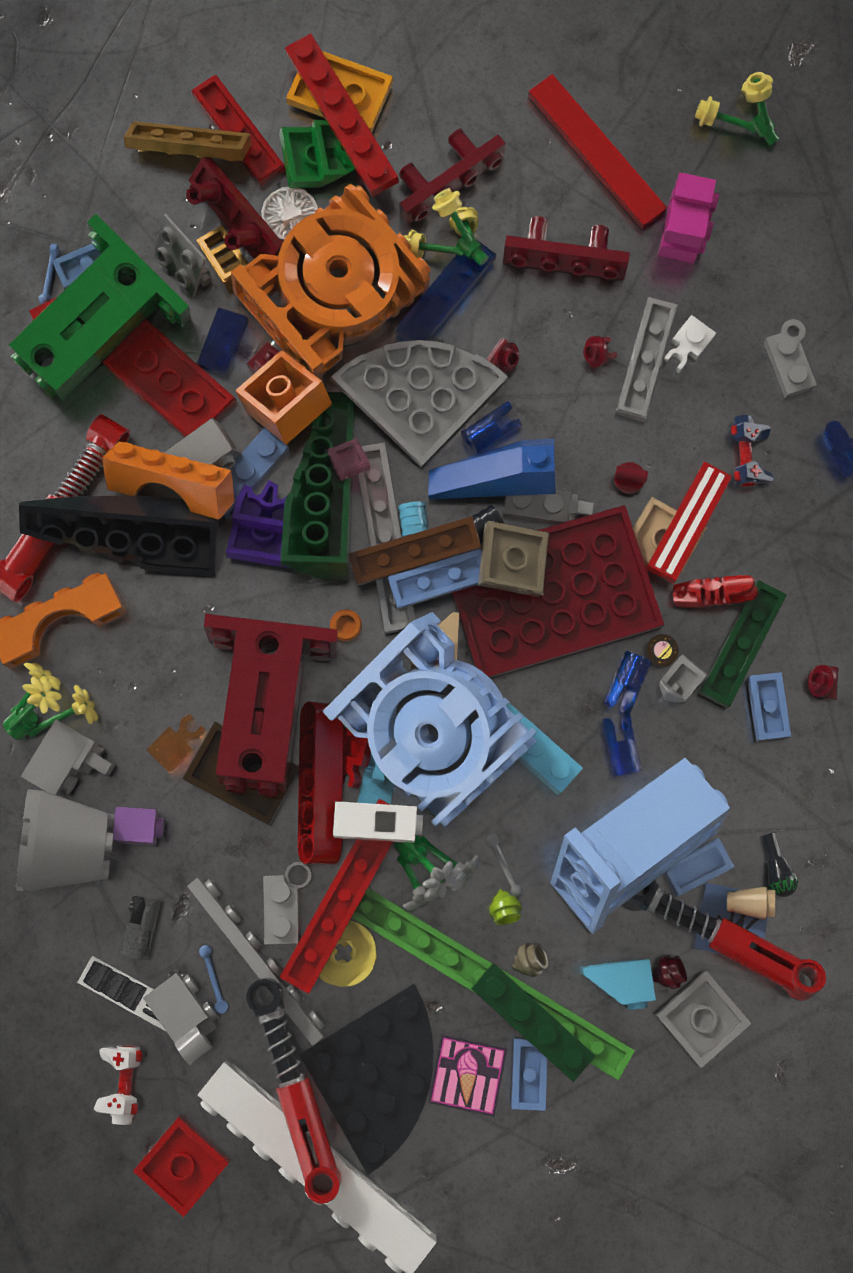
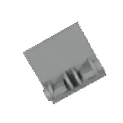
M164 214L154 255L159 264L174 276L177 284L194 298L198 285L201 284L205 287L212 281L210 271L204 266L206 258L168 215Z

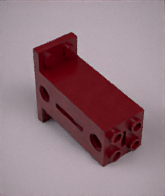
M205 614L204 629L209 643H214L213 646L226 650L233 649L234 646L215 775L220 785L226 786L225 790L228 792L245 793L246 788L259 790L258 794L261 796L278 797L279 792L286 793L305 654L310 655L311 659L318 661H329L330 657L337 658L338 629ZM268 650H276L275 653L265 654ZM253 763L262 765L256 772L250 773L246 771L249 765Z

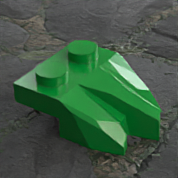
M314 120L311 127H281L279 136L289 188H320L355 169L326 120Z

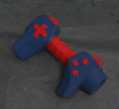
M751 415L735 417L734 424L731 427L733 440L739 442L740 466L735 468L734 478L737 481V486L741 488L766 484L775 479L770 472L764 470L752 459V443L768 439L771 428L768 425L755 424Z

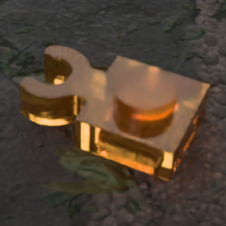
M190 714L182 718L180 729L177 732L168 727L146 749L169 773H172L194 751L188 745V742L201 738L206 731L202 726L195 732L188 731V724L194 719Z

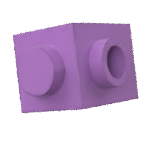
M116 807L113 841L115 843L156 846L157 838H162L164 832V818H159V812L156 809Z

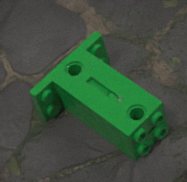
M97 214L87 221L91 232L88 236L93 241L92 245L101 255L9 344L15 352L11 358L29 376L34 372L37 375L34 380L51 398L57 394L64 400L158 307L161 308V314L171 324L177 321L183 327L191 320L189 305ZM127 280H135L132 285H123ZM54 358L51 365L42 367L44 360Z

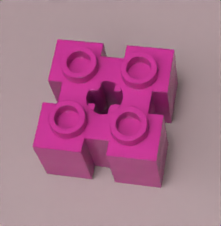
M679 172L668 204L658 253L659 257L694 264L698 253H704L706 243L710 239L713 222H711L712 213L716 210L719 193L714 192L716 180Z

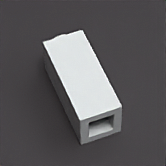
M335 801L333 837L415 843V835H422L423 815H416L417 806Z

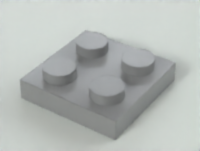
M705 970L655 1013L657 1018L700 1068L705 1066L752 1024Z

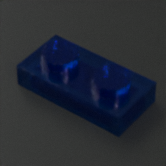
M218 307L197 364L202 369L228 377L248 325V317Z

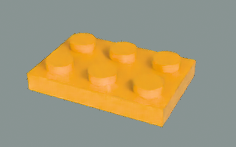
M322 51L372 133L392 87L393 76ZM297 73L286 97L287 104L324 118Z

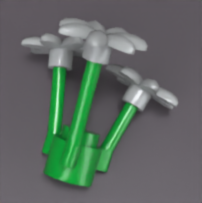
M415 835V843H394V849L399 853L397 861L404 868L414 888L412 891L414 894L413 900L403 905L409 912L415 911L419 906L426 907L428 902L435 901L439 897L443 898L446 894V886L450 887L451 891L461 890L466 884V879L472 878L473 874L471 872L475 871L479 866L478 855H475L470 862L467 861L465 865L462 862L457 863L433 846L425 836L420 838L418 835ZM428 851L446 864L442 870L435 867L426 858ZM421 862L431 873V879L424 881L423 886L420 885L410 863L417 865Z

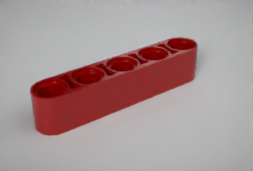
M311 701L306 702L302 706L300 713L297 850L302 863L335 864L338 862L342 850V838L333 837L335 801L342 802L343 723L339 718L331 721L324 714L323 710L330 703Z

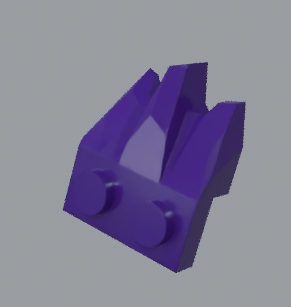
M268 480L259 495L253 493L252 487L243 486L235 502L226 558L290 568L281 564L286 497L277 499L278 485Z

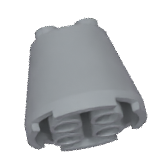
M28 789L19 849L16 890L32 892L97 880H108L115 814H110L42 790Z

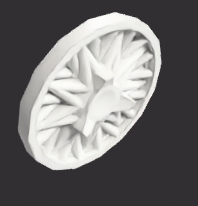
M282 187L267 197L261 213L264 221L284 242L291 229L304 218L314 214L318 206L314 198L305 190Z

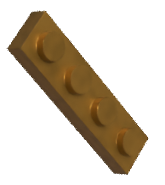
M133 121L123 137L125 148L137 149L141 152L158 151L166 152L169 155L185 154L194 155L198 158H221L231 162L243 161L251 146L250 133Z

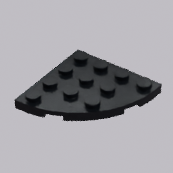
M415 983L299 1054L367 1175L382 1166L405 1142L421 1115L429 1093L433 1073V1038L429 1016Z

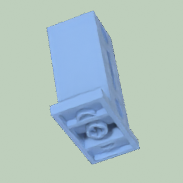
M684 758L582 833L575 827L565 834L550 884L587 929L594 934L603 927L606 917L718 833L730 810L727 799L719 790H714L710 786L698 766L692 765Z

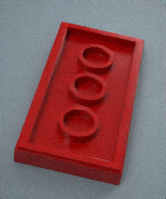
M146 318L102 362L110 372L184 438L211 418L219 421L237 402L231 393Z

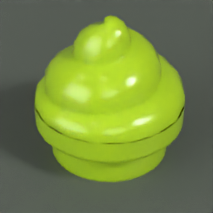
M499 889L489 906L490 917L495 919L497 925H508L521 919V902L517 897L510 895L508 891Z

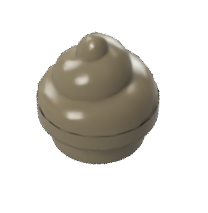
M526 943L518 949L512 968L524 975L536 977L541 975L542 971L548 967V959L540 944L535 943L532 945L531 943Z

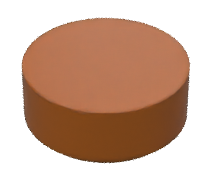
M343 609L332 616L330 628L338 629V641L349 643L360 636L362 621L356 612Z

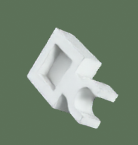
M691 315L672 339L671 343L677 346V348L668 352L664 357L663 363L667 364L669 359L673 357L678 358L680 364L676 372L679 374L687 362V356L689 355L694 360H697L713 340L716 332Z

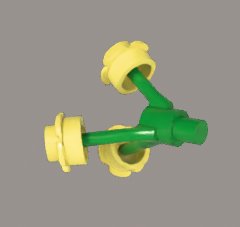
M756 72L751 74L747 81L744 82L741 93L746 96L748 103L757 102L759 114L750 122L718 112L720 102L712 100V97L709 96L707 101H700L695 118L700 120L699 126L702 127L704 124L711 127L714 120L718 119L745 128L752 133L756 132L760 138L764 137L769 146L779 140V136L774 130V123L768 116L765 100L772 94L773 78L762 72Z
M448 188L434 197L436 203L432 206V209L437 211L440 217L451 216L449 225L461 236L456 246L428 244L424 234L411 230L404 237L410 245L409 250L416 258H422L426 250L450 253L461 257L465 255L469 260L474 259L480 266L488 260L489 256L482 250V245L473 236V233L478 228V213L474 208L461 207L462 202L458 197L460 195L459 191L452 193L451 189Z

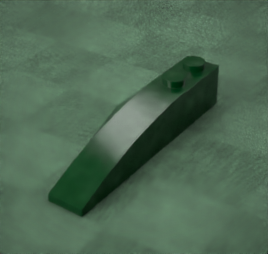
M327 392L332 405L312 423V430L308 441L305 443L301 462L295 471L290 493L287 494L285 500L281 564L318 579H348L355 403L343 392Z

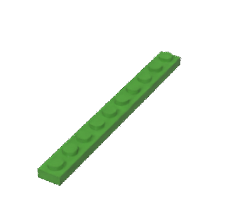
M369 888L352 916L358 922L473 991L471 987L492 964ZM502 970L596 1056L590 1064L613 1078L620 1079L635 1050Z

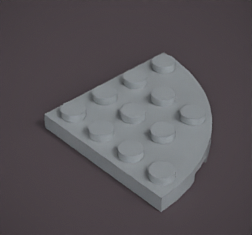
M416 340L387 344L364 355L361 354L342 366L331 376L330 380L422 467L500 387L508 376L477 354L473 355L455 348L451 344Z

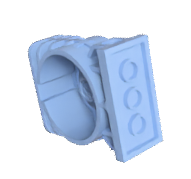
M431 612L410 622L323 712L331 721L339 718L355 737L368 738L372 756L383 774L392 783L403 789L408 797L414 794L422 801L417 808L421 812L428 808L433 813L435 818L431 823L434 826L441 823L445 827L537 742L533 737L537 731L534 727L528 730L520 722L523 718L520 712L514 715L507 708L510 702L506 698L503 699L497 686L485 673L471 664L455 660L454 643L438 626L441 620ZM406 657L417 666L408 672L403 668V660ZM449 684L455 687L447 696L437 693L419 695L406 703L397 715L398 704L413 692L422 690L442 692ZM379 685L382 690L376 695L373 690ZM477 711L479 717L471 724L472 743L464 762L457 769L449 773L436 772L435 770L449 767L463 756L470 742L471 732L468 718ZM429 724L438 730V738L430 734L428 730Z

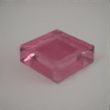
M357 438L328 449V456L341 481L370 470V463Z

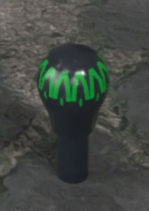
M775 833L763 835V841L769 857L770 890H775V895L779 897H788L797 890V876L788 865L786 858L782 857Z

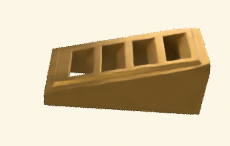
M222 224L196 241L228 293L233 294L231 271L240 264L245 267L248 262L239 249L228 252L230 249L227 248L225 242L210 251V247L224 240L225 235L228 234ZM237 260L236 263H234V264H232L231 266L225 268L224 270L222 269V268H224V267L230 265L231 263H233V262H235V261Z

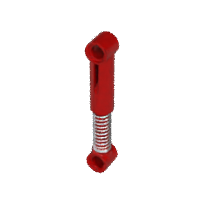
M103 414L96 417L88 429L86 435L88 444L86 445V450H83L84 454H80L81 459H77L78 464H74L75 468H71L72 473H67L68 477L64 478L65 482H61L62 487H58L59 492H55L56 496L48 495L46 499L84 495L82 491L87 490L86 485L90 486L89 481H94L92 477L97 476L95 472L100 471L98 469L99 466L103 467L101 464L102 457L119 441L128 443L131 434L130 430ZM22 534L6 559L0 561V593L14 602H19L24 598L32 586L35 573L55 543Z

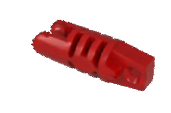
M749 575L724 576L722 578L715 577L704 580L695 579L673 585V601L676 607L701 608L714 605L721 606L723 604L730 605L753 601L759 594L757 587H755L754 577L752 578Z

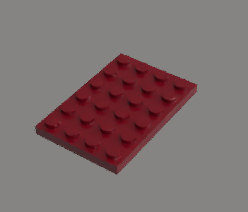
M626 505L537 530L549 533L543 595L540 597L478 585L452 593L474 667L481 670L489 678L662 628L665 625L647 569H645L646 566Z

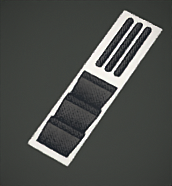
M92 956L77 983L166 1031L143 999L154 989Z

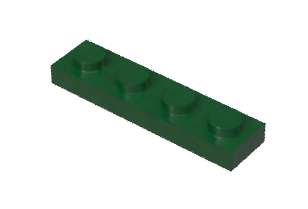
M760 580L755 582V587H757L759 593L758 597L753 601L745 602L699 692L702 696L727 709L731 706L787 594Z
M494 963L471 987L477 995L573 1082L596 1057Z

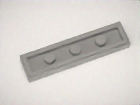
M648 297L615 414L642 422L646 421L677 312V304Z

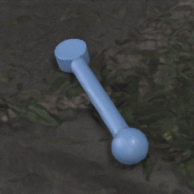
M51 243L50 258L44 290L39 296L40 304L51 300L49 292L54 271L52 260L56 259L59 254L58 244Z
M203 945L199 949V954L205 960L217 1001L215 1010L223 1014L228 1010L229 1004L226 1000H223L210 957L212 949L208 945Z

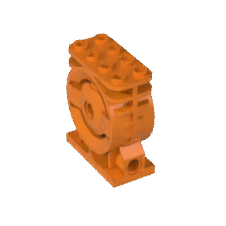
M352 184L347 185L342 196L338 197L335 195L329 200V206L325 209L318 208L314 214L297 223L284 239L278 256L260 254L245 267L240 264L231 271L233 293L281 350L320 380L323 379L324 373L342 360L343 345L355 344L372 336L390 317H396L401 308L411 305L416 296H422L426 293L430 283L428 274L431 270L428 264L421 257H415L409 250L410 245L401 233L396 234L391 229L387 216L380 209L376 211L369 203V196L359 185L357 187ZM365 247L371 248L377 257L380 269L377 287L386 294L384 299L372 287L374 263ZM301 251L305 255L303 261V281L308 293L324 306L336 309L349 307L358 318H354L346 309L334 310L323 307L306 295L297 275V265ZM340 268L346 272V275L342 278H337L331 275L330 272L333 269ZM278 290L282 307H277L269 298ZM295 327L305 335L309 336L310 338L307 340H303V337L295 329Z

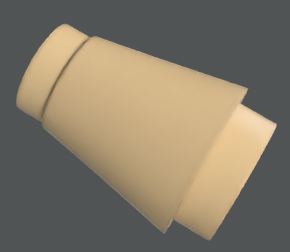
M766 886L734 892L727 891V912H734L766 920V917H775V890H767Z

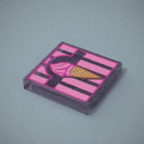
M441 1034L428 1103L495 1117L507 1048Z

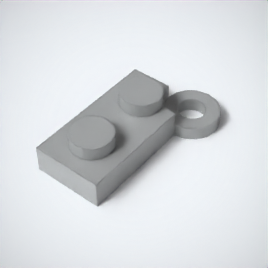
M796 319L786 321L781 327L780 334L767 337L763 342L784 398L813 390L817 386L800 343L805 337L806 329L804 324ZM788 328H796L798 336H790Z

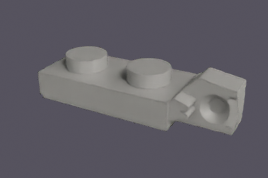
M556 490V494L506 496L503 516L560 524L575 518L591 515L594 503L580 501L577 494Z

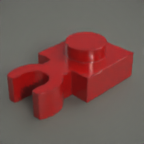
M343 727V784L348 774V787L358 788L361 783L359 767H368L371 750L368 738L355 737L348 728Z

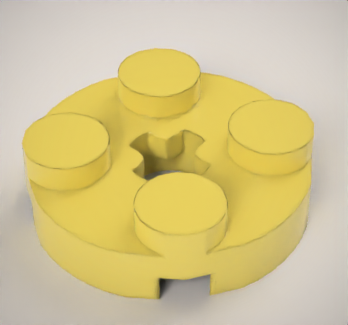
M350 920L337 945L341 944L343 947L350 945L353 949L349 953L352 959L349 962H346L344 959L336 960L335 955L338 951L335 948L319 976L324 982L339 987L353 986L363 981L371 973L377 958L376 943L370 931L361 923Z

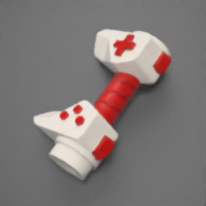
M119 1045L117 1048H101L99 1050L101 1058L109 1062L116 1070H120L118 1094L99 1098L94 1106V1110L100 1113L111 1114L112 1124H132V1119L138 1109L137 1099L131 1096L133 1069L139 1067L142 1061L140 1047Z

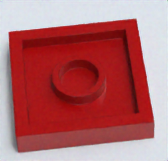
M179 1116L133 1172L184 1218L229 1164L230 1160L185 1119Z

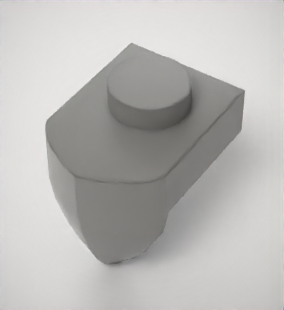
M682 654L660 680V691L667 701L675 703L686 702L707 678L708 674Z

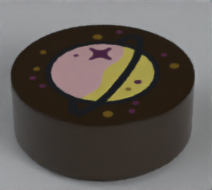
M666 634L654 636L645 648L647 660L653 666L659 668L671 665L679 654L677 642Z

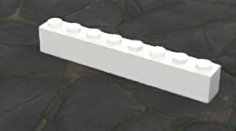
M227 1059L199 1092L198 1096L203 1100L200 1103L201 1106L211 1115L217 1116L219 1113L229 1122L226 1125L227 1128L234 1135L241 1139L245 1135L255 1144L252 1147L253 1150L266 1161L272 1158L281 1166L279 1172L291 1183L298 1181L305 1187L304 1178L281 1104ZM307 1131L308 1141L317 1164L319 1163L310 1133ZM331 1147L342 1180L336 1197L332 1201L324 1203L334 1211L331 1216L342 1227L347 1229L351 1226L360 1234L358 1237L360 1242L369 1250L374 1252L377 1248L387 1257L385 1259L386 1264L396 1273H402L403 1271L405 1273H414L437 1243L436 1235ZM319 1174L314 1178V1184L319 1190L326 1191L333 1186L331 1178L326 1174Z

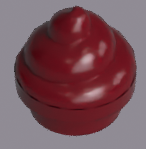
M666 955L659 959L658 966L654 968L652 978L653 982L659 983L663 987L676 989L681 987V983L687 981V972L679 956L671 957Z

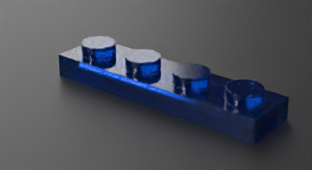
M479 242L482 245V250L489 256L482 266L474 259L469 260L465 255L463 257L456 255L395 328V333L406 341H429L495 261L496 253Z

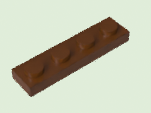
M470 516L348 553L356 583L359 586L482 547L473 517Z

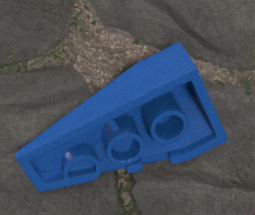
M555 439L522 440L430 469L428 497L429 499L556 494Z

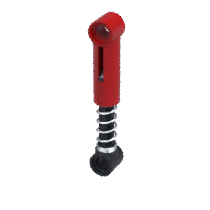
M656 879L643 889L645 895H634L622 904L627 909L633 911L649 910L652 913L657 911L664 915L665 920L670 918L677 922V926L682 925L688 928L689 933L694 931L701 935V939L707 938L709 948L785 988L788 995L793 999L806 1001L816 995L826 983L825 970L817 961L801 959L724 917L722 920H713L709 917L708 913L702 914L697 911L696 906L689 907L684 904V900L678 901L672 897L671 893L665 894L664 889L659 887ZM799 974H804L810 979L811 987L801 983Z
M261 978L252 983L248 988L246 994L247 1004L254 1011L255 1017H258L259 1023L264 1026L266 1033L263 1037L268 1038L270 1045L268 1051H272L274 1058L272 1064L277 1067L278 1075L276 1078L281 1080V1084H279L280 1087L276 1088L304 1178L305 1192L313 1202L319 1204L328 1203L339 1192L342 1181L341 1173L336 1166L309 1077L304 1078L305 1075L300 1073L298 1068L300 1061L296 1060L294 1055L296 1048L291 1045L289 1039L292 1034L287 1033L285 1026L287 1020L283 1019L285 1014L283 1009L285 1008L283 988L275 979ZM261 986L269 987L274 993V999L270 1005H262L257 1000V990ZM307 1131L310 1133L319 1163L317 1164L308 1141ZM319 1174L328 1175L333 1182V1186L326 1191L319 1190L314 1184L315 1176Z

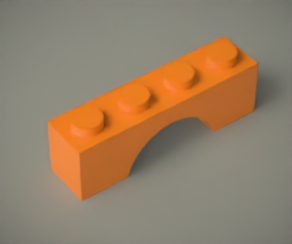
M120 441L102 457L107 490L136 496L147 483H160L178 493L187 504L190 512L218 520L235 502L232 470Z
M100 573L92 574L83 579V584L73 589L71 587L60 589L53 594L54 598L44 603L37 601L29 604L24 608L23 613L15 617L9 615L0 618V660L2 664L9 669H13L40 656L42 636L46 629L59 618L71 615L82 616L100 627L127 614L112 579L106 573L102 575Z

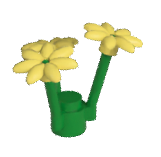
M25 663L24 666L30 670L29 674L33 676L31 678L32 685L24 684L22 686L26 693L20 702L11 709V714L3 721V727L12 738L22 740L27 734L32 738L35 737L40 731L52 726L55 719L62 721L74 714L82 715L85 713L88 723L92 724L93 720L95 722L98 721V715L94 710L96 704L93 701H89L87 690H82L78 685H75L74 690L76 693L72 694L76 702L72 704V707L36 724L38 716L33 711L36 707H39L43 714L47 713L49 707L56 712L60 710L56 701L60 700L62 696L60 693L50 690L53 687L58 691L61 681L51 676L52 673L49 670L43 671L39 664Z

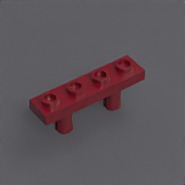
M461 128L454 131L449 136L448 143L462 160L430 182L426 181L412 162L405 165L400 170L399 177L413 194L399 203L400 217L404 223L409 225L413 221L418 222L424 219L436 203L434 197L440 192L450 188L453 193L463 186L469 187L477 181L480 174L488 169L494 170L504 160L506 145L499 134L476 148Z
M203 157L188 180L191 183L190 189L186 191L189 203L197 205L206 202L229 228L228 234L224 237L225 245L228 249L234 251L245 248L254 259L260 254L278 256L283 244L281 239L211 157Z
M540 216L531 218L528 238L506 235L503 255L504 264H511L515 267L541 268L545 271L570 272L578 276H599L608 280L625 279L630 252L607 249L609 228L604 225H594L592 227L589 246L546 241L548 220Z

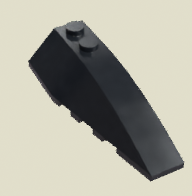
M81 496L23 501L19 503V527L21 534L62 545L64 542L78 546L79 551L92 554V551L111 556L110 560L121 563L126 560L140 564L141 569L148 571L215 577L220 519L190 512L183 499L150 496Z

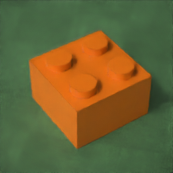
M283 350L277 353L235 390L247 414L285 445L332 405L322 380Z

